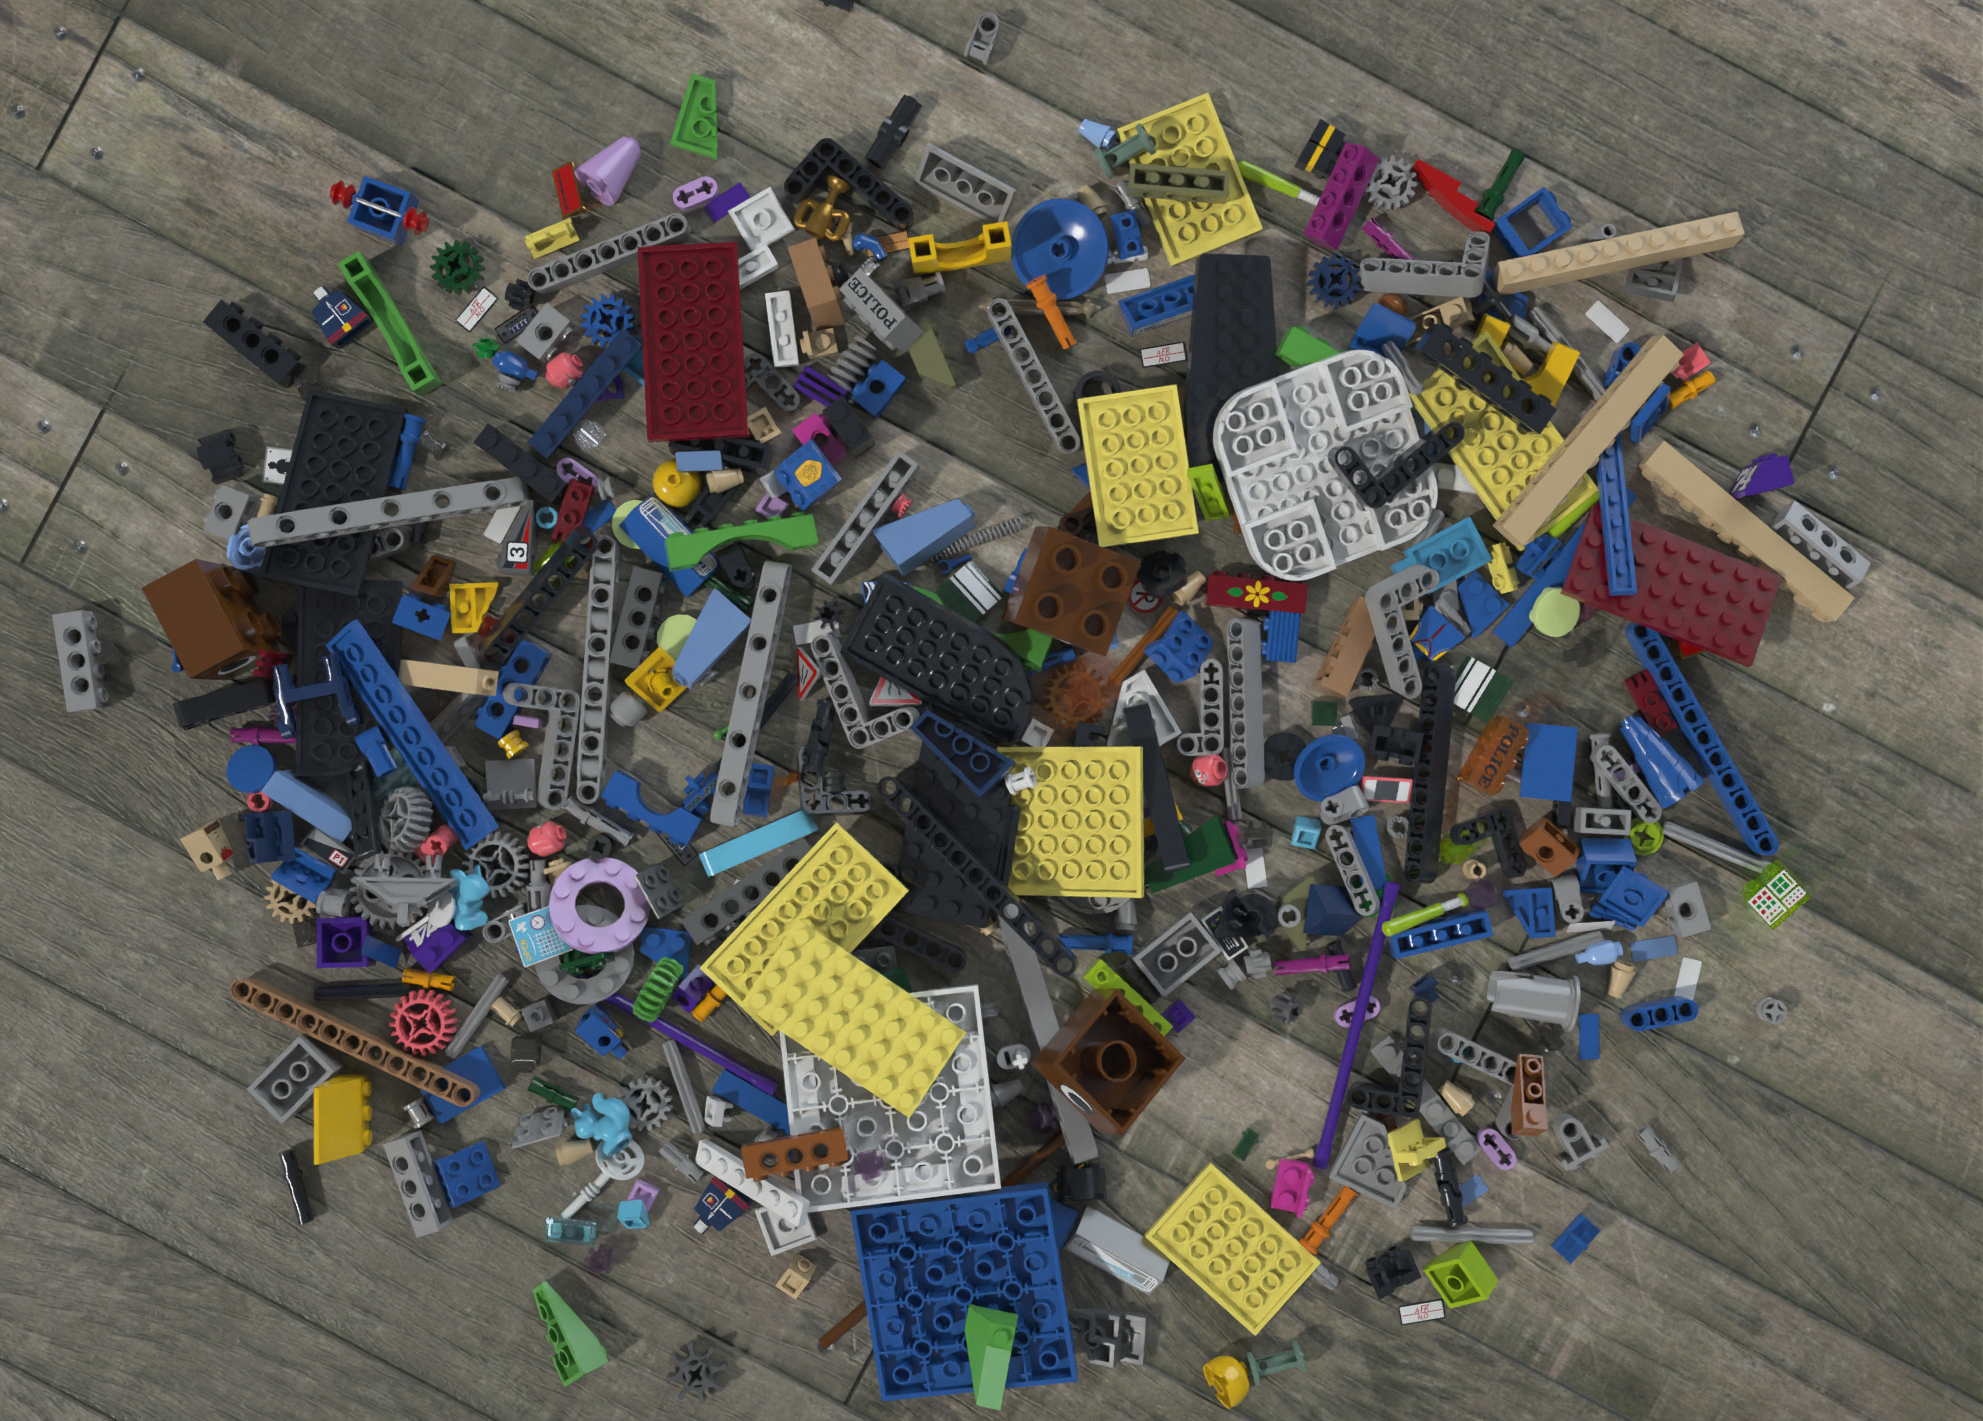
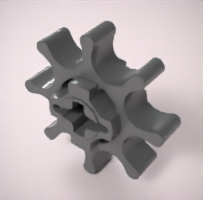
M691 1339L687 1345L690 1351L689 1356L682 1357L676 1351L672 1352L670 1361L676 1362L679 1365V1371L668 1373L666 1382L678 1380L683 1384V1389L678 1395L679 1400H683L686 1392L693 1390L699 1395V1403L704 1404L707 1398L704 1391L706 1387L712 1386L718 1392L723 1390L724 1382L716 1379L715 1372L725 1371L728 1362L716 1363L711 1359V1354L716 1348L715 1343L710 1345L707 1352L700 1353L695 1348V1340ZM702 1365L701 1372L692 1378L694 1371Z

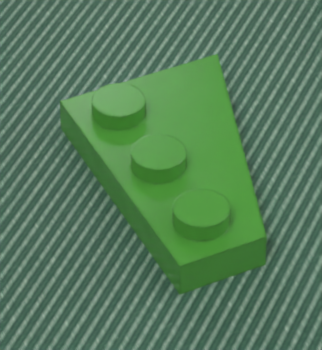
M691 74L670 144L672 147L718 161L717 83L715 80Z

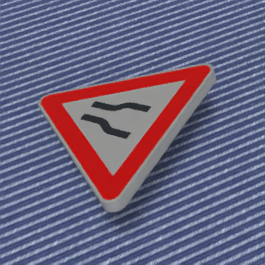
M797 647L799 701H804L815 682L821 679L822 674L817 667L818 664L814 663L801 647Z
M882 676L869 701L871 706H920L922 703L918 696Z

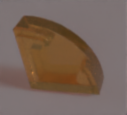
M797 771L774 779L776 787L780 788L797 782Z

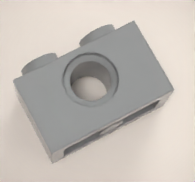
M546 303L516 342L545 364L557 355V348L560 344L570 339L575 325ZM546 330L553 331V335L549 340H543V333Z
M221 485V488L214 495L212 510L205 517V527L203 530L230 540L233 534L237 535L242 530L240 527L248 524V520H250L259 498L232 487ZM231 507L232 515L227 519L225 513Z
M1573 807L1571 831L1630 835L1631 810Z
M1685 880L1663 887L1669 892L1661 904L1664 909H1667L1669 916L1667 924L1674 935L1687 937L1711 929L1697 881ZM1683 903H1685L1687 905V911L1685 914L1681 915L1679 909L1680 906Z

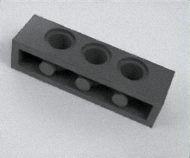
M633 566L609 662L637 669L650 656V652L647 650L649 642H653L656 635V628L653 627L655 618L660 617L662 611V604H659L661 595H665L668 587V580H665L666 575ZM650 589L652 592L651 599L647 602L642 601V591ZM643 612L646 616V621L643 625L638 626L635 623V616ZM633 636H637L640 640V645L635 650H632L629 646V640Z

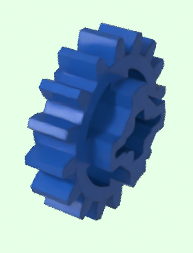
M604 294L601 295V301L592 298L594 305L592 307L585 305L588 313L581 314V317L586 320V322L581 324V327L588 329L585 332V336L587 338L593 337L591 342L594 345L600 342V346L603 349H606L607 344H610L620 332L621 322L624 321L622 328H626L628 331L635 330L636 328L630 323L636 319L633 314H629L632 308L629 305L624 307V299L621 298L617 301L616 296L611 294L609 300ZM607 306L616 307L613 310L605 309ZM597 313L596 321L593 322L594 316ZM604 314L611 319L613 330L606 325ZM604 333L611 334L612 337H602L600 336V334L603 335Z

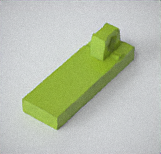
M1213 465L1187 468V477L1206 522L1230 518V508Z

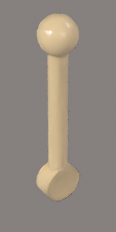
M1308 1149L1305 1153L1289 1156L1284 1159L1313 1158L1315 1151ZM1267 1159L1265 1161L1266 1168L1269 1170L1274 1169L1275 1165H1278L1279 1159Z

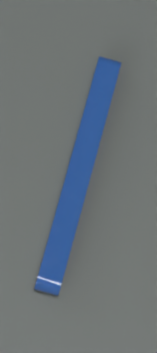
M1634 622L1628 623L1625 628L1626 638L1644 669H1648L1677 726L1747 847L1755 854L1765 856L1775 854L1779 848L1776 835L1657 631L1642 626L1644 633L1642 637H1639L1636 634V627L1639 624ZM1651 646L1656 650V655L1653 659L1648 654V649ZM1663 667L1668 671V677L1665 680L1660 674ZM1675 689L1680 691V699L1678 701L1673 698ZM1688 710H1690L1693 714V718L1690 722H1688L1685 718V714ZM1701 731L1705 735V740L1702 744L1698 741V734ZM1713 753L1717 755V762L1714 765L1710 761V756ZM1725 774L1730 778L1727 786L1722 781ZM1738 795L1742 799L1739 807L1735 805V799ZM1750 817L1754 819V825L1751 829L1747 825ZM1765 838L1766 847L1762 850L1760 848V841Z

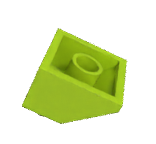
M1472 1241L1451 1246L1422 1268L1450 1309L1487 1300L1499 1282Z

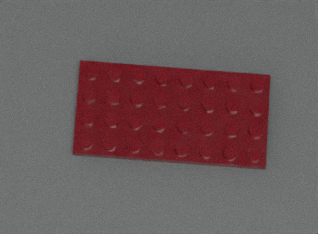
M737 242L637 247L648 442L749 437Z
M1594 503L1588 513L1560 594L1748 668L1752 666L1782 576L1629 517L1637 593L1635 595L1610 596L1600 505Z

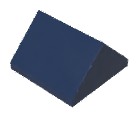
M1310 884L1303 933L1342 936L1363 916L1355 909L1346 887Z

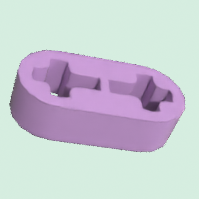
M708 176L701 177L678 187L673 193V201L680 210L689 211L717 198L719 188L713 178ZM708 183L712 187L710 194H706L705 191L700 192L704 190V184ZM683 193L687 196L693 195L688 198L687 204H684L683 201H678L682 199L681 194Z
M564 458L558 462L557 473L567 483H569L571 478L579 481L582 477L586 480H591L592 478V484L595 486L593 495L599 491L597 485L598 477L571 458ZM573 464L572 469L578 474L575 477L569 473L564 475L566 472L564 469L565 465L570 466Z
M1372 995L1369 1002L1374 1003V1005L1371 1007V1012L1366 1011L1364 1021L1375 1017L1380 1011V1003ZM1357 998L1340 1004L1334 1010V1019L1342 1027L1350 1026L1353 1015L1348 1016L1349 1021L1340 1019L1342 1010L1345 1009L1347 1012L1354 1011Z
M1487 1126L1479 1129L1476 1134V1141L1492 1162L1502 1170L1513 1168L1517 1161L1516 1155L1501 1135L1492 1127ZM1485 1134L1493 1135L1491 1139L1496 1145L1492 1147L1488 1142H1484L1486 1140ZM1501 1150L1507 1155L1508 1161L1506 1163L1500 1161L1501 1157L1497 1151Z

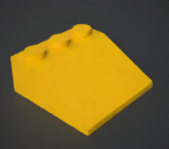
M339 1074L314 1088V1165L362 1153L371 1145L372 1131L369 1130V1121L372 1118V1107L369 1106V1096L372 1093V1082L369 1081V1074Z

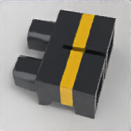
M1320 119L1294 167L1302 171L1305 169L1315 174L1318 179H1321L1322 176L1330 178L1336 165L1332 158L1334 155L1340 156L1345 143L1348 142L1343 139L1346 134Z

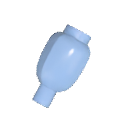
M1604 940L1590 945L1586 948L1585 952L1575 954V958L1578 964L1588 962L1594 966H1601L1615 962L1619 956L1623 955V950L1619 941Z

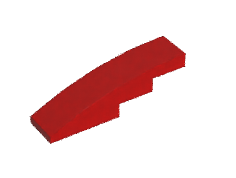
M1420 159L1415 162L1411 168L1412 173H1416L1415 177L1424 189L1445 211L1474 232L1481 231L1489 234L1492 231L1495 223L1474 212L1478 202L1457 191L1462 182Z

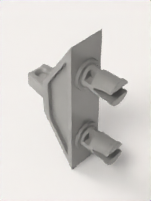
M375 854L373 876L353 877L358 884L392 906V912L397 913V924L399 926H409L410 914L416 913L417 908L424 906L459 885L457 879L440 878L443 859L440 855L436 856L434 867L431 855L426 856V871L423 878L389 877L391 855L385 854L382 866L380 855Z

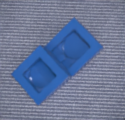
M752 763L745 794L743 815L768 818L774 766Z

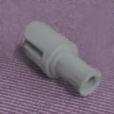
M1515 314L1508 321L1510 328L1505 338L1515 343L1522 350L1530 348L1545 359L1551 344L1539 336V330Z
M545 859L529 861L531 882L529 885H526L528 913L549 906L552 889L551 883L546 881V874L543 871L545 869Z

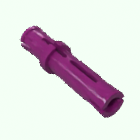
M1373 217L1361 228L1362 231L1373 239L1376 243L1375 246L1378 249L1384 250L1392 259L1415 260L1392 237L1393 234L1382 228Z
M254 726L253 728L232 727L230 730V735H234V737H230L232 743L251 742L254 745H261L262 743H296V729L295 737L288 739L281 737L278 728Z
M1320 954V957L1274 960V967L1284 966V969L1274 970L1275 976L1322 971V974H1326L1332 970H1350V963H1339L1340 961L1350 960L1349 954L1335 956Z

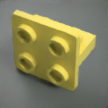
M1413 1119L1388 1133V1142L1394 1160V1168L1398 1181L1401 1182L1429 1168V1158L1437 1156V1152L1446 1148L1444 1137L1424 1138L1419 1119Z

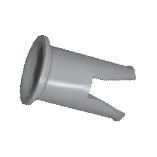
M1492 971L1488 980L1486 1000L1493 1003L1492 1011L1519 1018L1560 1024L1565 1032H1570L1576 1023L1579 1011L1580 981L1575 975H1571L1567 980L1526 973Z

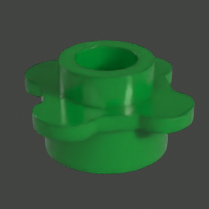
M482 338L477 343L472 344V349H476L479 358H491L500 349V345L496 344L495 340L491 338Z

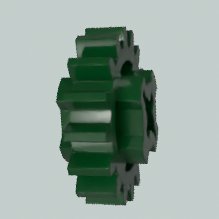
M458 240L454 241V246L445 242L446 249L444 250L438 247L439 255H432L431 257L436 263L430 265V269L436 272L431 277L438 281L437 286L441 289L445 288V291L449 294L454 290L458 296H461L462 290L470 294L471 286L478 289L479 286L476 281L484 280L480 272L486 270L483 265L479 264L484 261L481 255H477L479 251L475 247L470 249V244L464 242L461 246ZM469 256H470V258H471V260H472L473 268H470V265H469V262H470ZM455 266H457V267H460V266H461V269H460V270H459V269L454 270ZM443 268H445L447 272L445 277L443 274Z

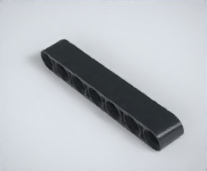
M578 526L571 532L479 643L478 651L485 666L495 668L504 662L598 548V540L589 527ZM590 537L587 543H580L582 538ZM574 556L571 562H564L566 557ZM552 575H559L556 580L548 581ZM536 594H543L538 600L532 599ZM520 613H528L524 618H517ZM506 631L512 632L511 635L507 637L501 636ZM496 650L495 654L491 656L486 655L488 651Z
M1144 702L1125 707L1123 710L1132 746L1143 747V788L1165 871L1168 874L1191 868L1149 704Z

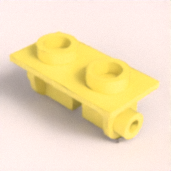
M571 218L525 236V243L528 249L531 250L534 259L580 241Z
M1505 542L1486 547L1492 558L1487 563L1492 583L1499 595L1519 589L1518 584H1520L1515 567L1507 568V564L1513 563L1509 550L1510 547L1506 546Z

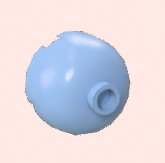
M246 524L240 527L242 530L237 535L233 534L230 537L227 545V557L236 569L255 575L260 572L266 547L252 546L249 527Z

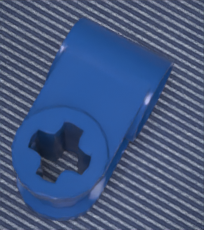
M1630 342L1615 349L1603 379L1604 386L1608 387L1630 363V361L1625 360L1623 357L1624 349L1631 353L1632 360L1641 349L1638 344Z

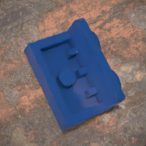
M295 847L296 860L284 861L273 872L271 879L315 904L319 894L331 887L336 870L310 856L307 852Z

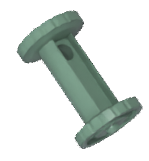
M1142 123L1136 125V135L1104 153L1100 147L1094 150L1100 167L1109 179L1115 177L1113 170L1115 167L1145 150L1151 155L1156 153L1152 138ZM1111 154L1117 156L1116 162L1110 161Z
M1297 1339L1292 1340V1349L1256 1359H1254L1251 1352L1246 1353L1249 1373L1252 1374L1255 1386H1260V1377L1295 1367H1298L1301 1374L1307 1373L1304 1363L1305 1357L1301 1352ZM1261 1363H1265L1267 1365V1368L1265 1370H1261L1259 1368V1365Z

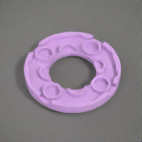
M608 857L603 859L587 858L568 867L556 880L549 900L551 922L559 937L574 949L589 954L616 952L633 943L644 930L650 912V904L634 877L638 872L628 864ZM606 882L615 886L622 893L625 901L624 911L620 919L614 924L606 927H593L584 923L579 918L575 909V899L579 892L589 884Z

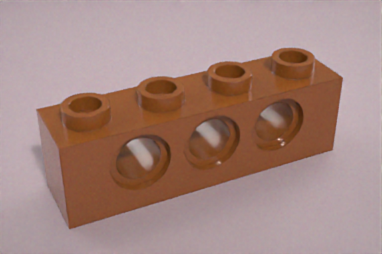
M844 1126L743 1144L741 1147L746 1179L753 1178V1182L766 1180L770 1174L778 1173L779 1177L794 1174L793 1170L802 1168L804 1172L815 1171L819 1169V1165L829 1164V1167L844 1165V1161L849 1158ZM817 1144L827 1146L828 1153L825 1156H818L815 1153L814 1147ZM797 1148L801 1150L803 1158L799 1161L792 1160L789 1157L791 1149ZM767 1153L774 1154L777 1157V1163L773 1166L767 1165L764 1162V1155Z

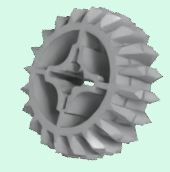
M402 786L401 788H396L394 793H390L388 800H384V807L380 809L381 816L378 818L380 820L378 828L380 830L381 844L385 845L386 849L398 853L415 852L417 847H421L422 840L427 839L426 834L430 831L429 826L433 822L431 815L434 811L430 809L432 802L429 801V796L424 791L414 787Z
M501 831L495 832L494 836L490 833L478 844L472 846L473 852L466 851L464 854L470 860L463 861L462 863L464 866H469V870L464 871L465 875L473 874L476 865L481 864L485 867L486 876L484 877L481 873V877L487 882L492 898H497L499 892L502 897L508 896V890L511 893H515L517 891L516 885L519 887L524 885L521 878H528L529 876L523 869L530 868L529 863H524V859L530 858V855H522L521 851L526 849V846L521 845L517 847L519 838H514L510 842L511 834L506 833L502 838ZM492 844L500 845L493 856L481 855L488 846ZM508 851L513 856L515 866L507 860ZM499 860L502 868L495 869L491 861ZM501 873L512 874L506 883L494 884L495 879L499 878Z

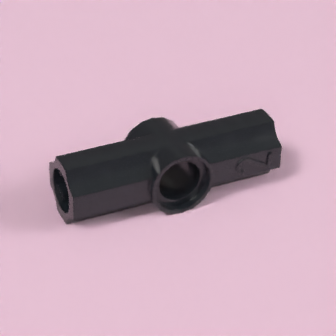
M904 94L891 116H887L882 122L876 140L865 155V159L873 166L883 170L895 150L900 148L905 142L910 126L922 109V105L916 99Z

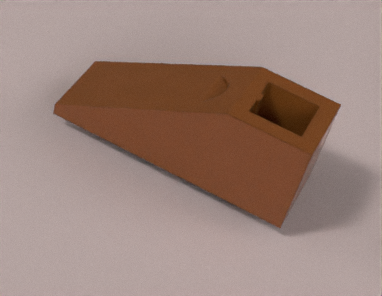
M1520 1053L1517 1056L1511 1104L1513 1135L1536 1137L1548 1130L1543 1056Z

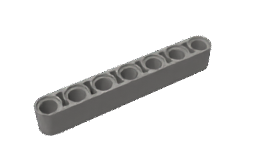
M681 214L668 215L537 267L528 274V284L538 294L549 295L637 260V247L667 246L680 243L690 236V225ZM676 223L684 224L680 232L672 231ZM652 233H661L657 241H650ZM631 241H638L636 249L627 250V245ZM608 250H615L613 258L608 260L604 258ZM592 259V264L589 268H582L584 260ZM569 268V274L564 278H560L559 272L561 269ZM540 277H546V283L541 287H537V280Z
M994 299L988 307L987 315L1057 449L1064 455L1073 454L1080 446V438L1011 306L1004 299ZM996 305H1001L1005 309V315L1003 317L994 316L992 308ZM1008 327L1014 328L1017 332V337L1012 340L1007 339L1004 336V329ZM1019 349L1026 350L1029 355L1028 360L1024 362L1019 361L1015 356L1016 351ZM1031 371H1035L1040 375V381L1036 384L1030 383L1027 379V374ZM1042 393L1049 394L1052 399L1051 404L1048 406L1042 405L1039 402V395ZM1051 416H1061L1063 419L1062 427H1053L1050 422ZM1064 437H1071L1074 440L1073 449L1067 450L1062 446V439Z
M1234 618L1227 625L1231 778L1236 788H1258L1263 785L1265 779L1260 626L1255 619Z

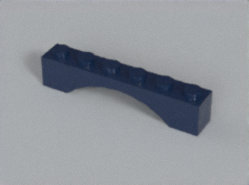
M622 328L527 443L545 458L551 457L596 400L642 349V342L626 328Z

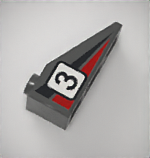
M528 500L501 547V554L497 556V567L500 569V573L535 576L538 535L536 513L539 510L538 502Z

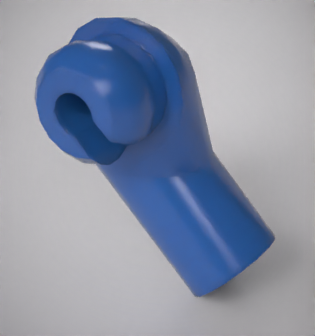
M861 233L853 240V247L859 251L864 248L871 250L877 262H881L888 257L877 237Z

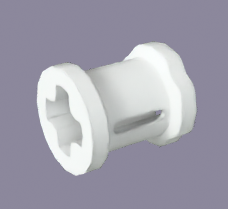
M1026 767L1024 771L1013 775L1009 773L1005 777L1007 788L1012 795H1016L1018 791L1028 787L1031 789L1037 787L1036 776L1031 767Z

